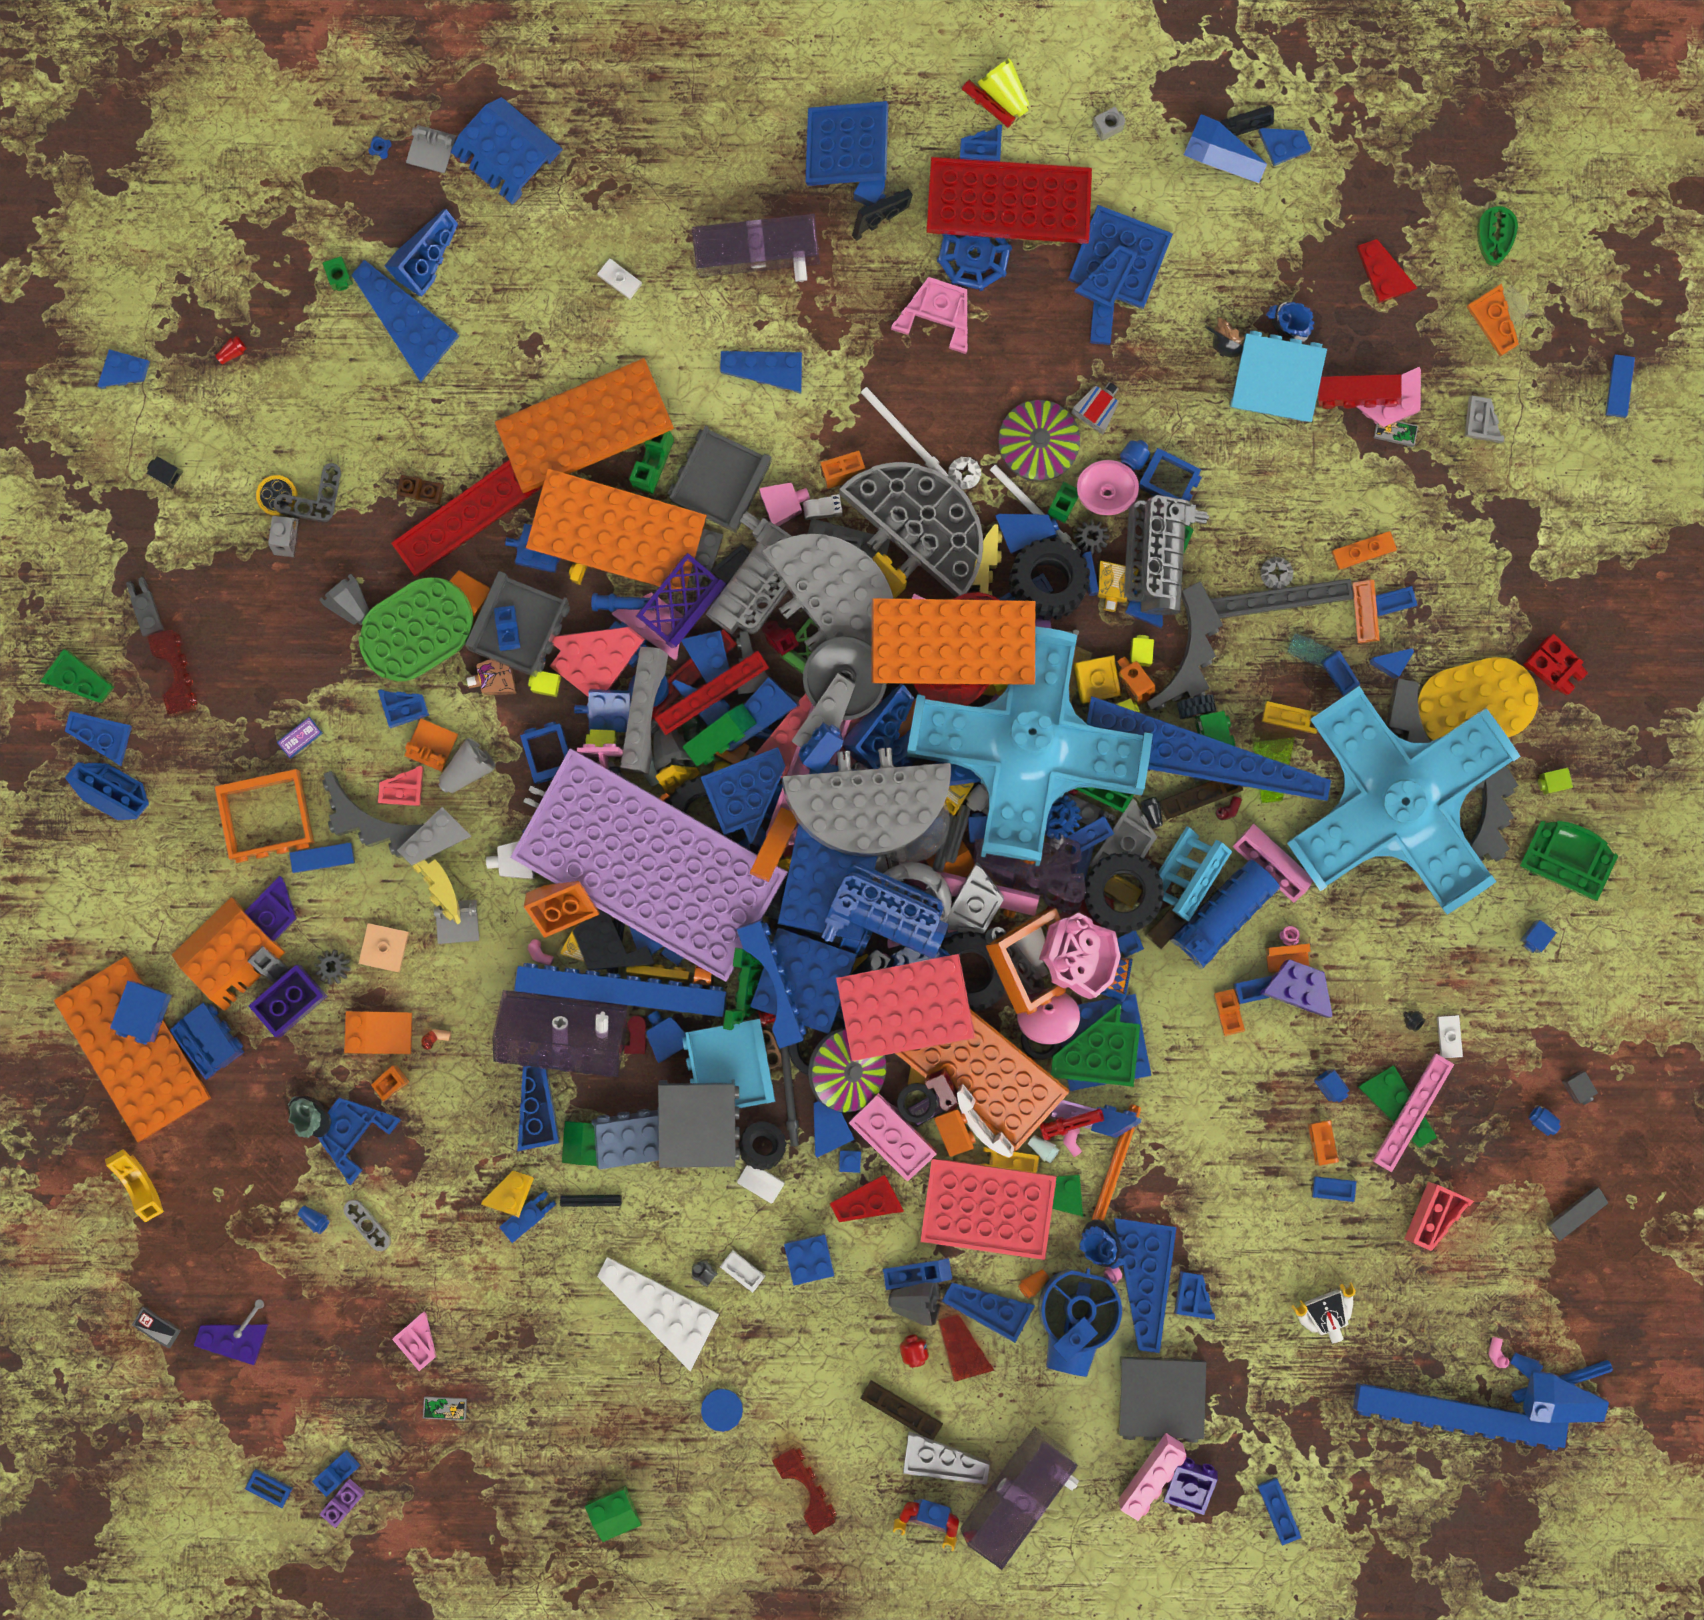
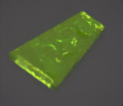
M1295 737L1254 742V753L1290 765ZM1259 789L1261 804L1283 801L1284 793Z

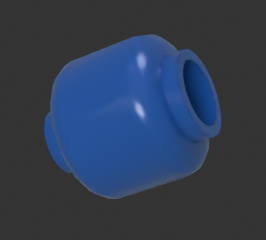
M1142 440L1129 441L1120 453L1121 463L1127 465L1132 471L1142 469L1150 458L1148 445Z

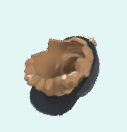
M1218 317L1217 326L1214 328L1208 325L1205 326L1206 329L1214 333L1213 348L1220 353V356L1231 358L1242 354L1245 337L1243 334L1239 335V331L1232 328L1231 323Z

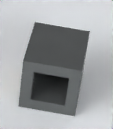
M1579 1071L1562 1081L1574 1103L1585 1105L1593 1101V1096L1598 1094L1585 1071Z

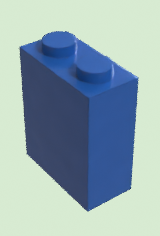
M127 981L110 1028L116 1030V1035L125 1038L128 1035L136 1037L134 1041L147 1045V1042H155L172 995L134 981Z

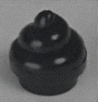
M1419 1011L1403 1013L1406 1028L1416 1032L1425 1023V1018H1423V1014Z

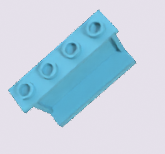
M1250 331V334H1244L1245 340L1233 398L1230 401L1229 407L1312 422L1327 349L1322 348L1323 344L1310 342V345L1302 344L1303 340L1290 338V342L1283 341L1282 336L1270 334V338L1262 337V333L1257 331Z
M760 1019L734 1024L733 1030L723 1029V1026L685 1033L686 1037L682 1038L684 1050L688 1049L690 1058H686L688 1071L692 1070L693 1073L690 1083H732V1080L735 1079V1086H739V1099H735V1106L743 1108L775 1102Z

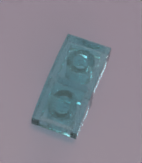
M1295 633L1287 653L1325 669L1321 661L1331 655L1334 649Z

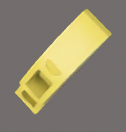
M995 524L983 541L981 564L971 588H979V592L992 595V591H988L989 583H992L993 571H989V569H996L997 563H1001V551H998V543H1002V531H998V525Z
M434 859L429 864L423 860L411 866L417 874L421 872L425 876L423 879L429 886L428 889L431 894L429 898L436 907L440 905L444 909L442 911L444 916L449 921L453 919L458 925L461 922L459 904L452 884L441 865Z

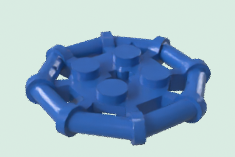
M942 234L943 239L937 263H940L952 281V285H960L983 291L988 285L1006 276V268L1012 245H1009L1005 238H995L999 243V246L995 247L989 237L964 236L958 239L955 235ZM950 242L956 244L954 254H948ZM973 249H977V253H979L980 256L972 258V255H970L969 252H972ZM995 253H1001L999 265L993 263ZM954 260L960 269L957 274L951 267L950 261ZM991 268L994 273L982 280L981 274ZM964 273L976 275V280L962 278Z

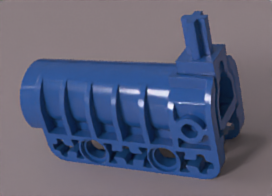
M1250 859L1243 867L1234 872L1200 907L1189 922L1187 921L1177 931L1170 941L1175 946L1181 948L1199 969H1203L1215 957L1221 947L1228 943L1229 939L1251 919V916L1261 909L1262 905L1280 889V885L1268 871Z
M854 863L848 868L825 919L827 925L821 938H824L827 942H833L838 929L842 930L844 924L848 926L852 922L934 959L949 924L940 920L944 909L943 902L940 899L863 864ZM856 869H859L860 874H855L851 872V870L855 871ZM873 877L879 878V879L881 880L882 884L877 883V882L871 880V878H873ZM895 886L899 887V892L893 890ZM917 895L919 896L920 901H917L909 896ZM934 903L937 904V909H939V911L935 910V908L931 906H933Z

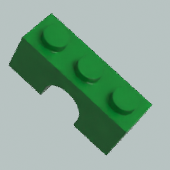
M670 431L644 442L646 450L643 461H636L629 478L634 489L650 494L654 493L674 443V438Z

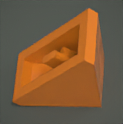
M398 1065L391 1066L371 1086L382 1101H385L407 1085L409 1080Z

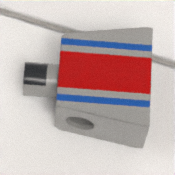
M1108 382L1104 390L1098 386L1093 387L1074 406L1071 413L1103 435L1119 403L1113 397L1118 391V387Z

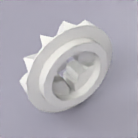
M961 456L952 462L948 475L961 489H970L979 482L981 468L977 461L971 459V457ZM968 465V472L972 475H966L964 480H962V473L958 470H963Z

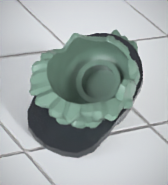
M310 1096L292 1097V1100L288 1103L290 1115L288 1122L294 1125L295 1133L299 1137L309 1138L312 1135L324 1137L330 1130L331 1118L324 1110L322 1103Z

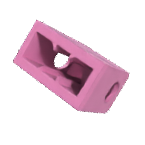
M792 483L759 489L770 522L776 526H780L801 514L800 503L810 500L807 488L795 492Z

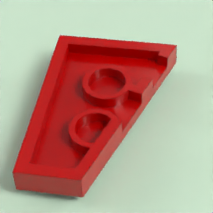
M1378 239L1358 245V253L1378 304L1417 289V286Z
M885 1174L829 1203L839 1222L904 1212Z

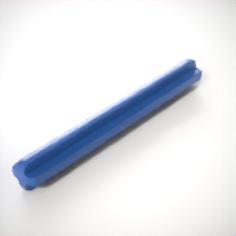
M1606 1360L1558 1377L1566 1382L1577 1384L1612 1372L1613 1368L1610 1361ZM1528 1387L1512 1392L1514 1402L1520 1403L1525 1400Z

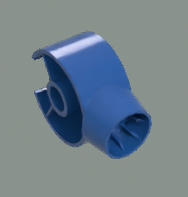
M1086 1268L1085 1273L1070 1269L1062 1270L1052 1276L1041 1291L1038 1312L1040 1321L1045 1331L1049 1334L1046 1367L1072 1375L1087 1377L1097 1348L1109 1342L1120 1326L1122 1303L1116 1288L1105 1277L1090 1274L1089 1268ZM1068 1275H1078L1103 1281L1108 1286L1112 1296L1093 1301L1089 1298L1091 1284L1079 1282L1077 1293L1067 1296L1055 1284ZM1053 1287L1066 1298L1063 1308L1066 1315L1064 1334L1081 1319L1075 1318L1072 1315V1306L1076 1301L1085 1300L1087 1302L1088 1311L1084 1317L1089 1323L1096 1316V1307L1114 1302V1316L1107 1331L1097 1340L1086 1344L1068 1362L1052 1346L1059 1339L1051 1332L1045 1317L1046 1299Z

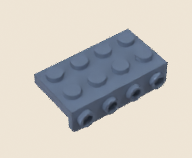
M659 1107L658 1110L653 1111L641 1109L637 1111L638 1113L633 1114L620 1112L617 1116L612 1117L600 1115L597 1116V1119L592 1120L595 1132L596 1162L599 1170L659 1161Z

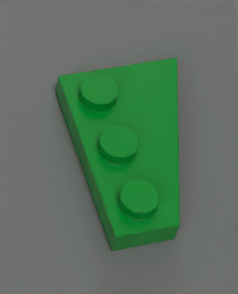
M67 649L62 650L40 681L99 703H103L115 687Z
M1080 1175L1056 1176L1052 1209L1083 1217Z

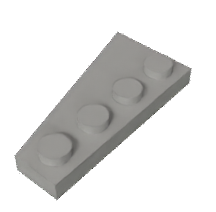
M838 672L792 742L801 748L805 743L807 744L814 730L820 727L823 722L829 726L832 724L839 729L856 683Z
M910 1431L908 1432L903 1474L987 1484L989 1461Z

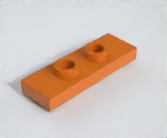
M1388 531L1332 551V555L1339 571L1395 552L1397 548L1391 532Z
M1374 580L1353 582L1358 643L1380 641Z

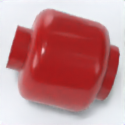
M916 1334L906 1336L899 1346L902 1361L911 1368L924 1365L929 1357L926 1340L917 1337Z

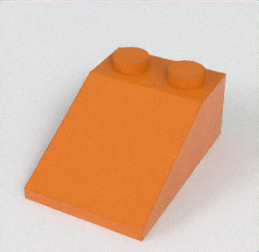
M580 881L544 885L527 892L525 896L524 908L544 938L599 915L598 909Z
M346 1011L344 1053L411 1054L412 1013Z

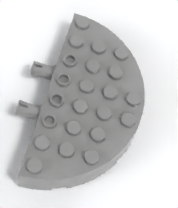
M894 462L877 465L862 473L860 472L839 489L840 496L878 528V532L866 543L870 548L872 547L873 551L877 552L880 546L887 539H890L908 555L907 561L899 568L907 578L917 566H921L955 597L969 592L982 560L983 535L979 517L970 499L954 481L937 470L929 469L919 464Z
M822 534L792 536L777 541L760 551L793 594V599L779 608L781 613L789 609L783 614L784 617L788 619L798 609L802 608L818 627V632L804 641L806 646H809L808 648L811 652L824 641L839 636L856 637L871 645L872 599H893V595L884 574L864 551L845 540Z
M885 748L878 749L880 757L879 769L853 771L851 770L850 751H845L844 759L842 751L837 752L839 771L783 776L782 785L787 804L796 821L816 841L832 850L834 849L848 855L861 857L879 856L895 852L907 846L930 827L945 803L950 786L951 764L894 767L892 763V748H886V756Z

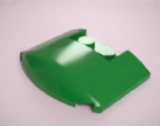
M1541 821L1520 867L1536 876L1543 877L1576 892L1578 895L1598 901L1618 855L1616 852L1615 854L1612 852L1604 839L1582 826L1564 821L1549 823Z

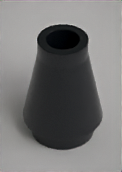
M1156 797L1141 801L1142 806L1140 808L1149 821L1151 828L1162 826L1160 801Z

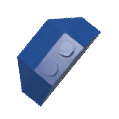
M77 762L65 776V779L84 802L116 820L137 819L149 805L143 784L107 763L84 764Z

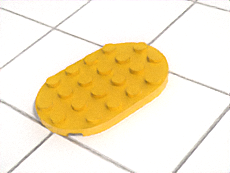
M1501 657L1486 658L1440 671L1424 683L1417 697L1419 716L1423 729L1431 741L1443 737L1484 708L1488 709L1509 738L1523 731L1531 723L1538 707V691L1530 673L1517 662Z

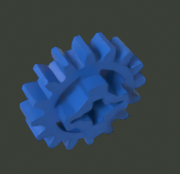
M1068 796L1064 798L1059 797L1052 804L1045 835L1047 834L1050 839L1055 836L1057 840H1060L1061 835L1067 839L1069 832L1075 833L1074 826H1080L1077 820L1082 819V817L1077 813L1081 809L1076 806L1077 803L1074 800H1071Z

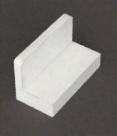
M748 1165L737 1181L739 1185L769 1203L774 1202L785 1184L784 1181L769 1172L753 1169Z

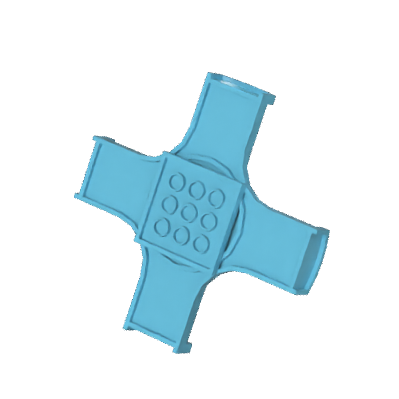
M1035 626V685H1008L1006 691L996 701L985 706L970 707L928 700L923 695H917L907 756L956 764L970 769L981 779V783L985 785L989 794V812L981 857H985L987 853L1036 862L1035 866H1040L1047 818L1052 804L1059 797H1063L1064 793L1075 788L1085 787L1141 796L1144 792L1153 734L1144 732V735L1087 725L1075 714L1069 701V681L1077 640L1076 634Z
M1357 686L1347 695L1310 719L1338 759L1344 772V791L1339 803L1329 814L1287 842L1320 891L1363 861L1375 856H1392L1407 862L1418 873L1446 914L1456 910L1496 883V880L1466 840L1460 827V808L1465 796L1476 785L1510 762L1521 757L1487 708H1484L1443 737L1429 743H1413L1398 738L1386 726L1360 686Z

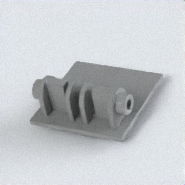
M417 125L412 130L414 137L406 163L445 174L456 135Z
M477 900L458 901L461 919L458 925L453 919L449 921L442 913L444 909L440 905L438 907L435 906L434 916L436 917L438 944L479 941Z

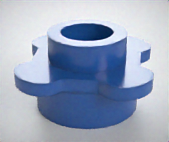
M375 136L372 138L371 148L368 150L369 154L385 159L388 157L387 152L392 144L390 140H384Z

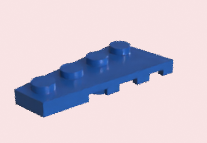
M721 351L720 372L801 394L802 352Z
M768 677L744 704L757 724L744 733L745 737L737 743L731 742L728 751L733 752L752 739L753 736L768 728L769 725L784 717L785 714L800 706L771 677Z
M956 1283L950 1284L941 1301L1013 1343H1016L1035 1307L1032 1304L1019 1302Z

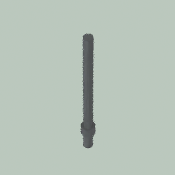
M788 1046L781 1048L788 1116L786 1126L787 1130H789L790 1145L792 1147L799 1146L797 1131L799 1129V1121H796Z

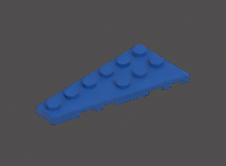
M364 260L353 272L352 277L417 378L422 382L458 339L459 334Z
M1114 1218L1116 1234L1122 1247L1121 1258L1124 1259L1125 1263L1122 1266L1138 1350L1160 1353L1177 1227Z

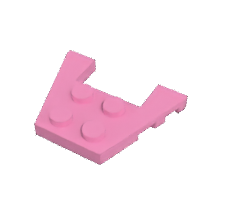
M928 277L908 306L905 307L898 319L892 324L891 330L909 335L915 316L955 328L949 349L966 354L968 349L967 289Z

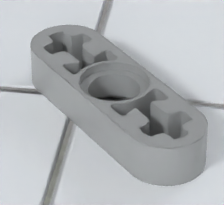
M348 1201L344 1206L346 1217L376 1251L387 1249L391 1244L390 1235L361 1201ZM351 1204L353 1206L358 1205L359 1208L357 1209V1212L360 1215H362L363 1213L366 1214V1216L360 1218L358 1222L355 1219L359 1218V1216L356 1213L351 1214L349 1212L351 1210ZM365 1219L372 1221L373 1228L371 1231L363 1230L362 1222ZM377 1228L380 1231L376 1233L378 1237H385L386 1239L384 1241L385 1246H378L376 1244L378 1239L375 1236L369 1237Z

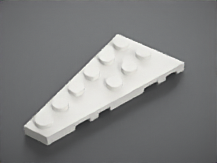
M607 1257L597 1277L691 1371L719 1313Z

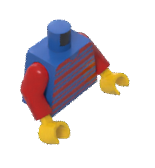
M924 1499L907 1502L899 1518L894 1520L893 1533L895 1530L900 1529L901 1535H904L907 1522H913L946 1533L942 1548L944 1549L945 1545H950L952 1547L951 1551H954L957 1542L959 1518L952 1514L951 1508Z

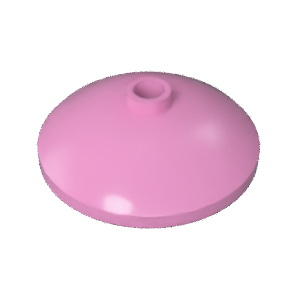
M1113 460L1098 461L1089 465L1081 473L1077 482V494L1081 503L1090 511L1100 515H1115L1124 512L1135 502L1139 491L1138 479L1132 469L1121 462Z
M1049 988L1043 989L1039 993L1028 994L1027 996L1029 1000H1032ZM1064 993L1060 996L1052 997L1050 1003L1043 1006L1039 1005L1037 1007L1038 1010L1032 1014H1017L1018 1024L1022 1032L1031 1040L1041 1044H1057L1070 1038L1078 1028L1080 1012L1076 1002L1068 994Z

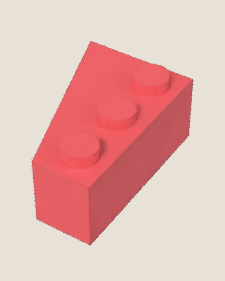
M1428 1182L1404 1240L1432 1251L1446 1235L1450 1226L1455 1221H1458L1461 1213L1474 1201L1442 1186Z

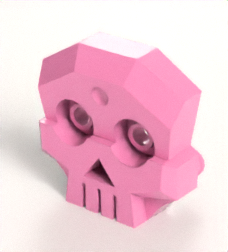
M1080 913L1059 920L1049 926L1039 960L1044 961L1049 968L1052 977L1051 982L1062 988L1069 987L1077 994L1088 999L1097 997L1113 983L1121 955L1116 932L1094 925L1092 919Z

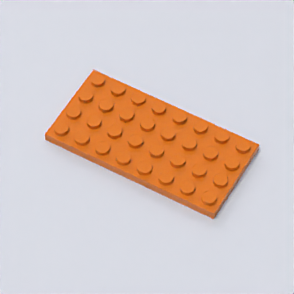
M645 358L495 421L523 493L542 486L547 469L570 474L674 429Z
M547 469L526 549L659 587L686 553L695 559L707 515ZM688 560L683 564L684 574H689L692 570L693 564ZM690 576L684 577L685 588H687ZM673 577L670 581L671 590L682 589L681 577Z
M873 598L871 683L1035 685V601Z
M124 957L56 998L54 1002L137 1143L210 1100L211 1097L180 1044L170 1032V1027L164 1018L155 1042H147V1045L134 1041L136 1037L130 1035L127 1038L116 1035V1030L110 1028L127 981L143 984L129 958Z
M971 1009L970 1013L975 1038L895 1053L925 1078L929 1074L946 1068L957 1092L959 1086L964 1084L976 1099L973 1110L994 1135L1002 1132L1013 1145L1015 1152L1069 1093V1089Z

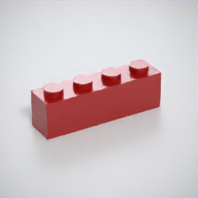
M1402 375L1321 377L1318 390L1319 407L1333 409L1335 406H1343L1350 409L1363 405L1366 408H1374L1376 405H1385V407L1402 405Z

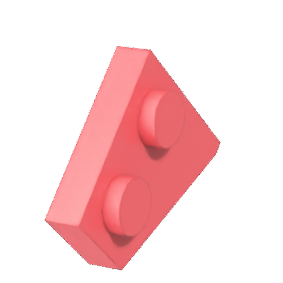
M418 766L406 773L403 772L394 778L380 782L378 803L420 806L424 767Z

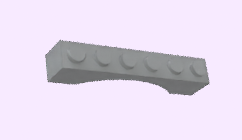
M640 647L620 767L629 773L649 775L652 757V711L657 690L665 675L668 654L660 648Z

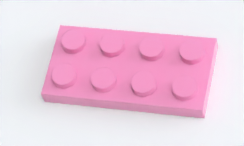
M879 1093L849 1121V1124L907 1181L938 1152Z

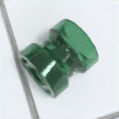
M700 717L691 718L681 725L685 730L684 739L686 742H689L702 732Z

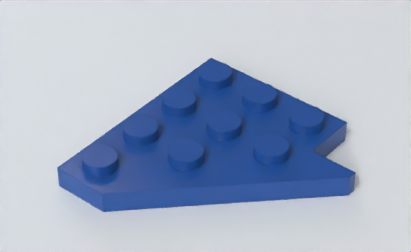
M778 747L700 778L724 836L743 829L749 844H753L786 768Z

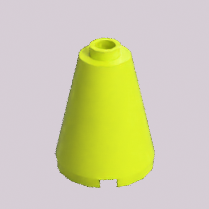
M1010 58L977 82L986 93L1012 116L1017 114L1020 117L1028 111L1027 106L1030 104Z

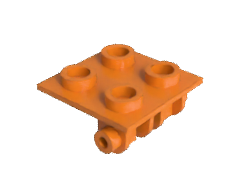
M420 718L411 741L406 744L404 756L442 772L459 734Z

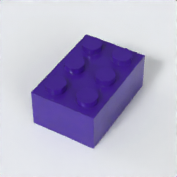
M295 965L253 1001L249 1007L275 1038H281L328 996L302 965Z

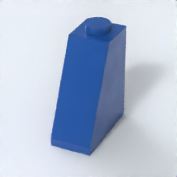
M995 515L1010 553L1013 555L1020 553L1022 548L1026 545L1030 546L1035 540H1039L1041 543L1043 538L1052 539L1059 536L1057 530L1060 529L1056 519H1052L1049 515Z
M817 1099V1102L814 1103L815 1155L818 1158L855 1139L842 1112L826 1107Z

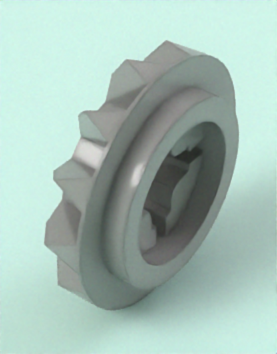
M1273 557L1262 565L1260 575L1266 586L1271 589H1281L1288 586L1292 581L1294 570L1291 567V563L1284 558ZM1276 565L1279 571H1285L1279 576V581L1276 575L1269 574L1275 570Z

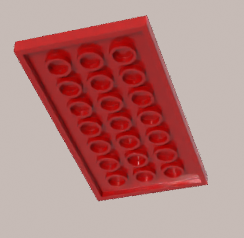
M931 157L926 233L1088 244L1092 168Z

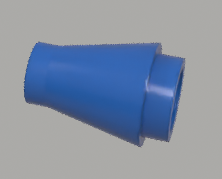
M306 1205L297 1214L313 1233L321 1234L330 1223L326 1215L310 1209Z
M1516 1352L1509 1362L1528 1379H1530L1532 1370L1541 1372L1543 1365L1538 1360Z

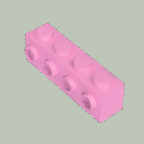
M1255 824L1247 829L1233 846L1246 860L1252 859L1268 871L1280 885L1279 890L1293 903L1314 882L1300 865Z
M1165 1433L1119 1497L1121 1511L1139 1521L1142 1515L1145 1516L1148 1513L1150 1504L1160 1496L1162 1487L1166 1482L1171 1481L1175 1469L1184 1463L1186 1452L1183 1443Z

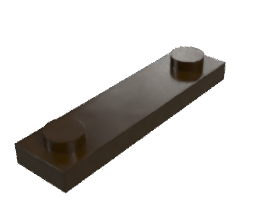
M1209 781L1160 800V806L1166 820L1239 793L1243 791V787L1229 783Z
M873 1380L869 1381L860 1397L863 1401L928 1439L934 1440L943 1425V1422Z

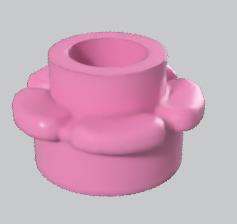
M1288 926L1280 932L1279 937L1285 945L1291 946L1292 944H1298L1300 934L1295 927Z
M1105 1267V1278L1116 1284L1122 1278L1120 1269Z

